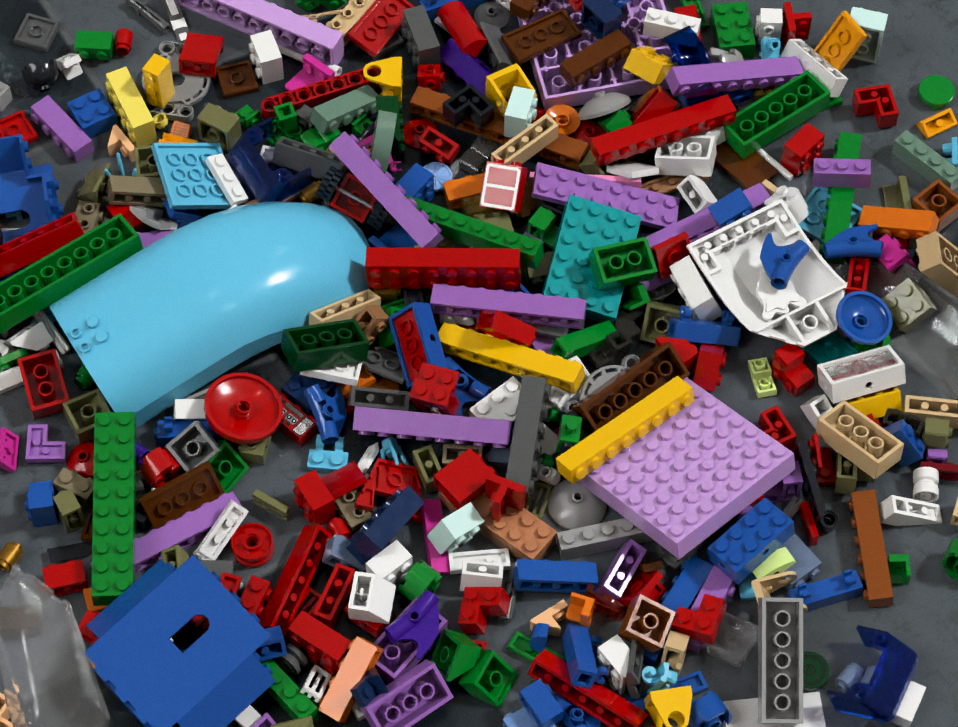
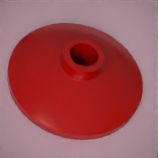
M427 119L411 120L403 127L404 143L410 148L421 150L418 140L428 125L437 131L438 129L433 122Z
M587 120L580 122L579 128L571 134V138L580 139L588 143L587 152H589L591 149V138L606 134V132L596 121Z
M92 442L76 446L70 452L67 460L68 469L77 471L80 476L86 479L94 476V443Z

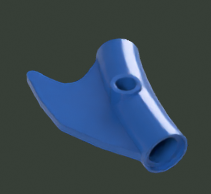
M871 224L847 228L834 236L829 242L823 243L826 260L844 257L881 258L883 241L874 240L868 236L869 233L878 229V225Z
M767 234L762 245L760 260L771 280L770 284L774 288L785 289L795 268L809 253V247L804 241L797 240L790 245L777 246L773 241L772 234Z
M449 356L445 358L448 369L460 372L455 389V394L460 401L456 416H463V405L470 402H479L491 393V388L469 375Z
M315 384L304 390L303 394L314 415L322 443H335L339 440V435L347 416L340 386L335 387L333 397H329L321 390L319 384Z
M556 693L553 696L556 700L559 699L564 706L562 720L566 727H600V720Z

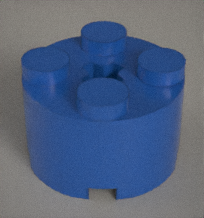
M708 691L698 700L693 699L691 701L689 727H722L725 723L729 725L732 720V714L714 691Z

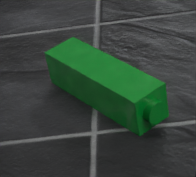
M608 320L556 338L550 351L554 356L558 355L567 360L576 355L581 358L612 347L620 334Z

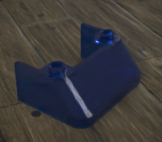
M690 25L663 38L672 52L669 56L673 64L677 63L678 66L712 63L707 49ZM709 82L685 93L684 97L687 105L692 106L723 96L724 94L723 91L718 92L713 84Z
M272 116L248 128L228 153L229 164L258 203L282 202L311 184L310 168L294 176L286 168L272 171L254 147L261 141L274 135Z
M858 625L856 629L864 646L883 651L869 684L855 683L850 687L848 694L828 690L827 695L835 711L880 722H889L896 716L918 666L919 658L913 649L889 632Z

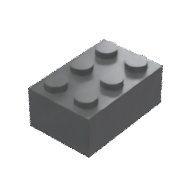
M424 4L404 9L403 17L401 18L403 27L401 33L403 39H407L408 52H412L414 67L440 64V44Z

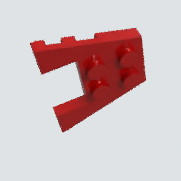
M378 458L367 478V483L364 484L354 504V508L371 512L374 505V495L388 498L399 488L403 490L408 485L422 499V488L416 467L402 463L395 465L394 461ZM421 507L411 517L410 521L423 524Z

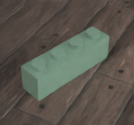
M367 84L313 107L310 122L323 135L333 132L337 128L355 121L364 113L366 115L376 113V96L380 95Z
M905 130L894 140L891 153L930 183L940 179L952 191L958 187V168L908 130Z

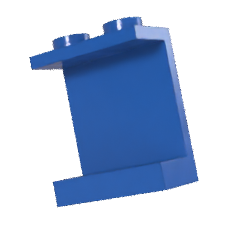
M399 223L379 239L374 235L368 239L370 247L414 248V245H418Z

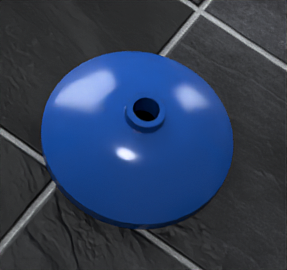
M854 291L848 293L837 306L836 319L840 329L848 338L864 345L877 344L884 340L891 331L892 315L888 306L882 299L870 292Z

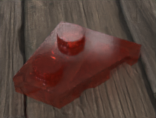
M588 584L585 596L595 599L594 613L599 612L611 620L622 621L626 606L614 600L606 593H603L602 596L593 591L595 586Z

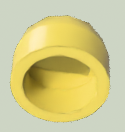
M164 113L156 114L153 117L156 128L164 129L168 125V119Z

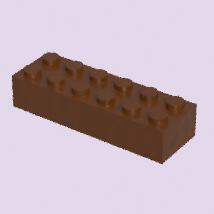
M671 342L660 343L571 408L578 413V417H582L581 424L588 435H591L676 376L683 380L690 373Z

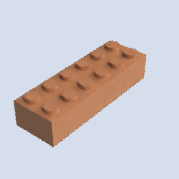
M439 491L441 505L451 513L457 510L455 506ZM485 493L471 502L484 520L483 524L479 527L481 529L479 533L500 548H508L509 554L516 559L542 560L557 543V531L525 508H523V511H519L507 506L500 522L492 519V511H490L492 502L489 498L485 497Z

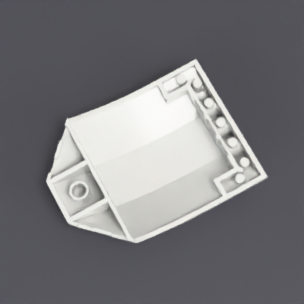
M782 199L686 246L716 294L750 332L800 347H806L837 330L836 309L844 297L848 282H845L815 249ZM768 233L772 234L773 241L777 246H786L793 244L797 240H802L808 245L809 253L797 265L790 280L797 294L805 298L807 303L799 308L788 305L789 312L787 314H775L771 320L766 321L762 318L763 306L756 295L760 271L763 269L760 260L763 242Z

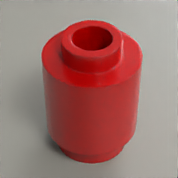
M122 28L115 33L114 50L120 56L128 55L132 49L133 33L129 29Z
M335 517L328 522L326 529L332 536L337 534L346 537L348 540L350 539L352 533L343 518Z

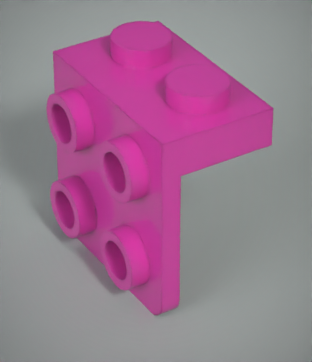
M885 234L879 239V241H883L881 258L877 259L889 273L904 264L914 277L918 275L915 271L917 266L912 259H909L911 256L905 248H900L901 245L895 237L891 239L888 234Z

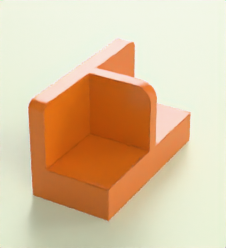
M571 592L566 619L580 623V625L588 627L589 630L594 613L595 599Z

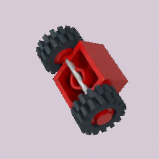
M331 165L315 195L329 202L336 191L337 193L330 206L362 224L365 223L370 214L366 224L380 230L390 213L377 201L361 181L352 174L347 173L342 184L339 185L345 173Z

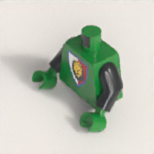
M551 408L548 409L551 415L547 420L558 422L560 419L556 452L552 456L543 453L541 458L544 460L540 464L549 468L552 467L554 462L556 463L558 456L579 443L582 417H578V413L575 410L557 411Z

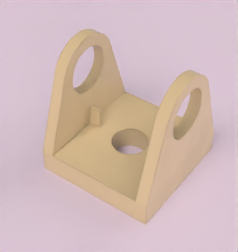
M786 571L752 580L751 584L757 603L758 598H771L770 593L796 580V572ZM803 604L804 615L808 611L807 606L805 604Z

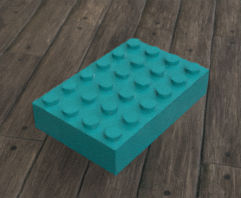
M570 194L564 206L541 294L586 300L585 318L600 323L609 320L613 324L617 317L624 286L599 291L588 255L593 248L636 239L642 216Z

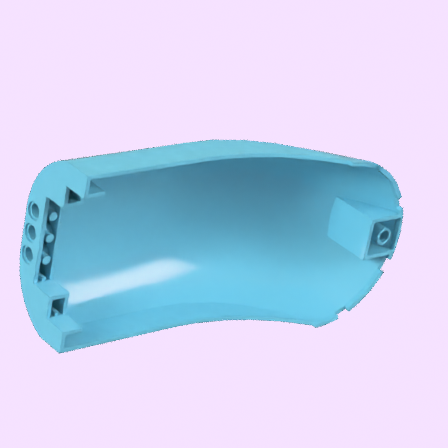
M261 202L241 205L208 215L167 234L49 307L113 411L135 412L137 428L174 405L175 399L187 397L241 362L281 343L283 329L308 326L309 312L369 289L365 261L366 249L370 245L363 231L349 216L331 207L298 202Z

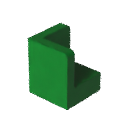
M889 554L887 562L891 585H908L911 578L909 554Z

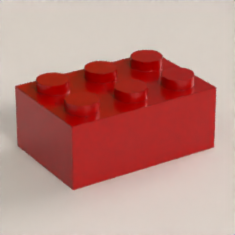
M55 348L17 359L34 419L63 412L62 403L70 399Z
M303 610L288 627L290 644L299 648L311 663H318L331 675L337 674L340 669L338 667L340 661L349 652L348 647L351 642L349 639Z

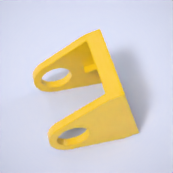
M391 57L366 64L363 68V75L366 80L379 84L378 87L382 90L380 96L398 95V103H401L403 85L402 57ZM372 67H377L381 70V73L376 77H372L367 74V71Z
M517 63L486 76L485 97L495 106V112L503 117L508 105L506 99L511 96L513 86L534 90ZM499 100L502 102L504 110L501 108Z
M691 685L650 691L645 697V708L656 727H662L663 723L665 727H673L669 724L668 719L675 720L678 727L688 726L692 701Z

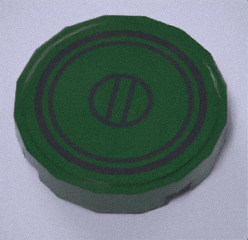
M803 652V691H816V689L825 686L828 681L830 671L828 663L823 656L816 652Z

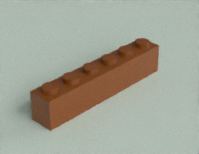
M875 489L851 492L848 508L849 512L853 511L854 517H851L852 529H856L857 535H854L855 547H859L860 553H857L858 565H862L863 571H860L861 583H865L866 589H863L864 602L868 601L869 608L892 606L894 597Z

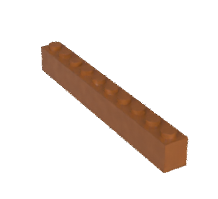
M418 86L410 101V113L503 145L512 139L504 136V117L495 112V119L483 128L478 127L470 118L454 127L443 117V102L450 98L447 94ZM558 133V138L536 153L535 156L580 170L579 165L587 155L588 143Z

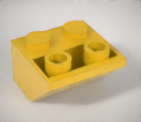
M640 46L632 48L623 68L656 85L664 80L671 67L675 66V63L670 61L671 58L667 55L655 53L656 50L650 46Z

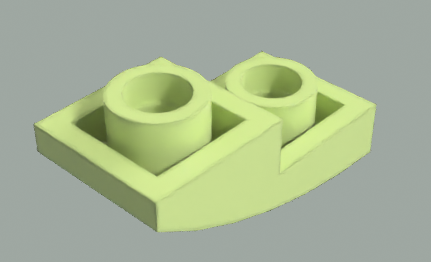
M767 357L748 360L749 371L757 397L777 395V389Z
M783 547L773 552L752 572L758 579L773 575L777 571L782 573L795 564L796 561L788 549Z

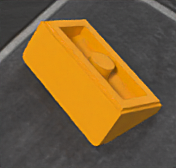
M951 108L940 111L916 123L926 139L958 124Z

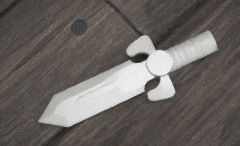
M378 442L368 446L357 464L363 474L367 472L379 452ZM366 473V474L364 475V476L366 477V479H367L368 476H369L368 473Z

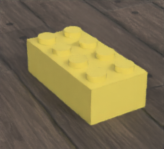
M127 67L107 73V82H105L108 91L107 97L110 103H114V111L117 117H121L120 122L123 129L128 131V139L136 147L147 146L157 142L154 120Z

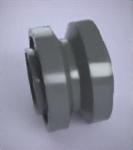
M287 643L285 645L287 655L277 657L276 659L287 672L297 675L301 671L300 667H305L308 664V660L299 648Z

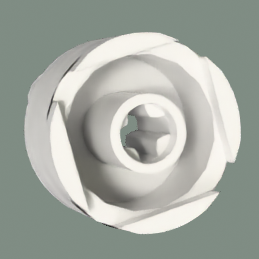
M780 186L777 188L776 193L764 202V205L767 206L782 199L798 224L808 215V206L799 189L795 187Z

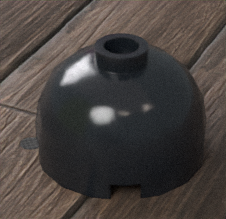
M42 60L25 66L24 70H21L25 83L30 88L40 90V92L51 90V87L55 85L59 77V69L55 60H48V63L44 64Z

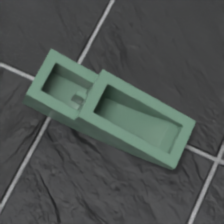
M379 110L371 141V155L369 157L372 161L376 159L383 166L381 168L382 172H387L397 113Z

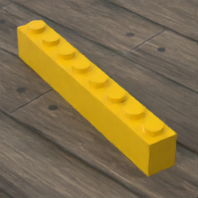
M446 322L443 323L438 332L443 352L520 377L527 375L546 378L547 385H554L576 394L585 377L583 364L578 361H570L558 355L547 354L542 350H534L525 345L514 344L506 339L495 338L490 334L478 333L473 329H465L456 324Z
M676 376L556 458L558 472L572 484L583 479L587 474L599 468L619 452L631 446V444L644 437L656 427H659L663 422L675 416L685 407L691 405L694 402L693 387L679 376Z

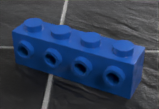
M524 558L517 559L513 569L515 591L594 594L598 585L595 562L550 561L547 559L530 560Z

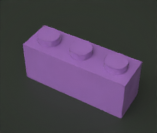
M814 158L813 187L869 188L871 159Z
M632 539L623 544L594 593L610 604L620 598L647 550Z

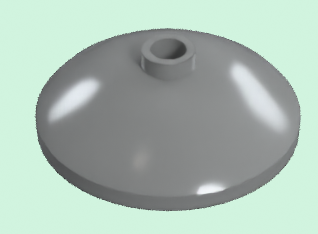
M604 90L596 92L594 94L595 97L588 100L580 109L578 118L580 120H587L612 113L628 105L631 99L622 93H605Z
M565 479L553 487L547 508L551 519L559 527L571 530L599 524L605 516L607 504L578 481L572 484Z

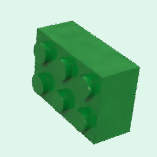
M747 2L711 5L710 21L716 48L728 52L730 49H736L742 54L743 58L754 57L756 43Z
M647 236L596 247L588 255L599 291L652 280L658 272Z

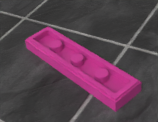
M422 498L425 502L421 506V515L428 564L441 575H449L448 551L440 555L427 537L432 529L443 519L441 499Z

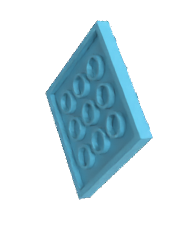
M220 143L152 144V153L170 210L229 209L232 207L205 163L207 157L223 154Z

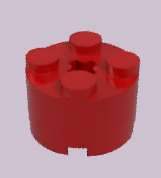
M166 446L165 449L158 447L152 450L142 459L144 462L140 467L138 464L136 468L150 488H158L183 474L181 472L182 466Z

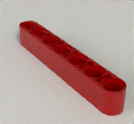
M372 67L368 69L367 74L376 77L380 75V70L377 67ZM363 68L265 98L261 103V115L263 119L273 121L276 119L274 106L291 101L296 112L304 104L313 108L367 84L372 89L377 88L379 84L366 80L363 75Z

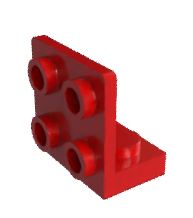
M813 433L811 440H808V445L812 453L810 457L811 462L817 468L816 478L818 485L832 486L834 485L835 472L831 447H820L818 433Z

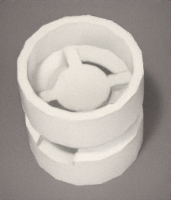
M919 467L913 471L914 500L928 503L938 500L939 472L937 469Z

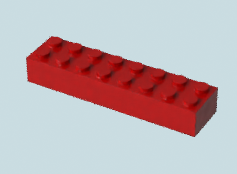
M367 247L365 269L368 288L433 289V284L443 283L451 286L462 285L489 290L521 289L520 249Z

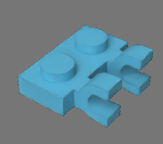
M317 435L316 448L309 449L307 470L315 469L316 471L334 472L347 465L349 453L343 452L345 446L344 437H339V440L335 442V451L324 450L325 444L322 443L320 435Z

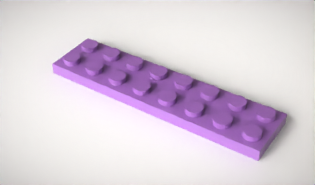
M539 162L535 166L531 195L533 198L565 206L571 194L642 216L640 225L660 230L677 222L679 198Z

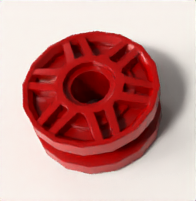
M246 523L240 526L231 538L233 556L242 566L248 568L260 567L272 558L274 553L273 536L270 530L262 524ZM251 544H257V545L254 546V547H250V546H249V545H251Z

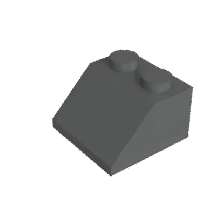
M196 420L166 445L167 449L186 472L209 461L220 452L212 434L202 422Z

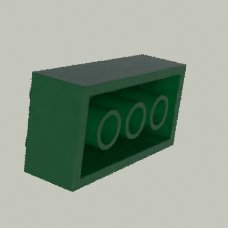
M354 318L283 329L280 348L294 372L367 361L370 342Z

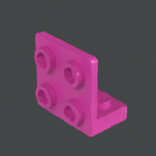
M306 53L302 57L303 68L285 84V89L290 91L335 77V72L309 53Z
M2 427L0 428V467L12 473L16 471L19 436Z

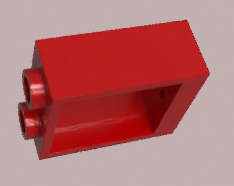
M499 310L481 311L475 329L490 334L495 338L506 339L511 343L530 346L534 342L537 329Z

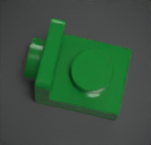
M248 105L235 112L240 117L241 126L247 132L257 127L261 122L260 111H253Z

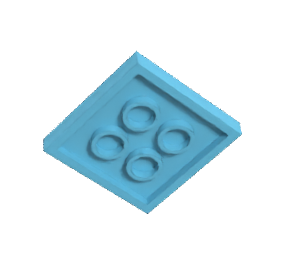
M814 187L806 197L805 202L808 206V215L799 223L806 236L820 243H824V239H821L822 228H826V224H823L824 213L829 211V209H825L826 199L831 197V194H827L828 188ZM854 203L852 204L849 228L857 225L862 208Z

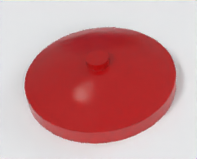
M231 373L220 377L209 387L204 400V414L210 427L221 437L235 443L252 444L267 439L277 430L283 414V404L277 390L265 379L249 373Z

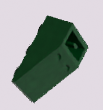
M398 95L376 96L377 115L379 110L397 113L391 152L398 161H401V154H405L402 102L398 103Z

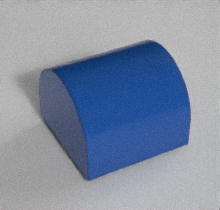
M538 623L533 626L529 642L533 650L542 652L546 648L549 624Z

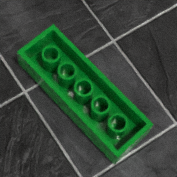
M807 70L736 113L735 122L730 125H723L726 142L742 159H745L828 108L831 93Z

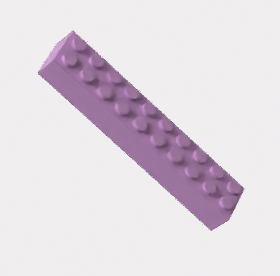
M178 0L180 6L248 35L271 30L276 44L302 55L309 53L328 66L334 64L338 66L344 57L343 33L326 27L322 23L312 21L305 16L295 14L291 10L281 8L274 3H269L265 0Z

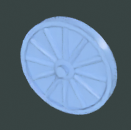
M432 162L423 167L434 174V192L442 191L443 182L452 179L450 168L443 163Z

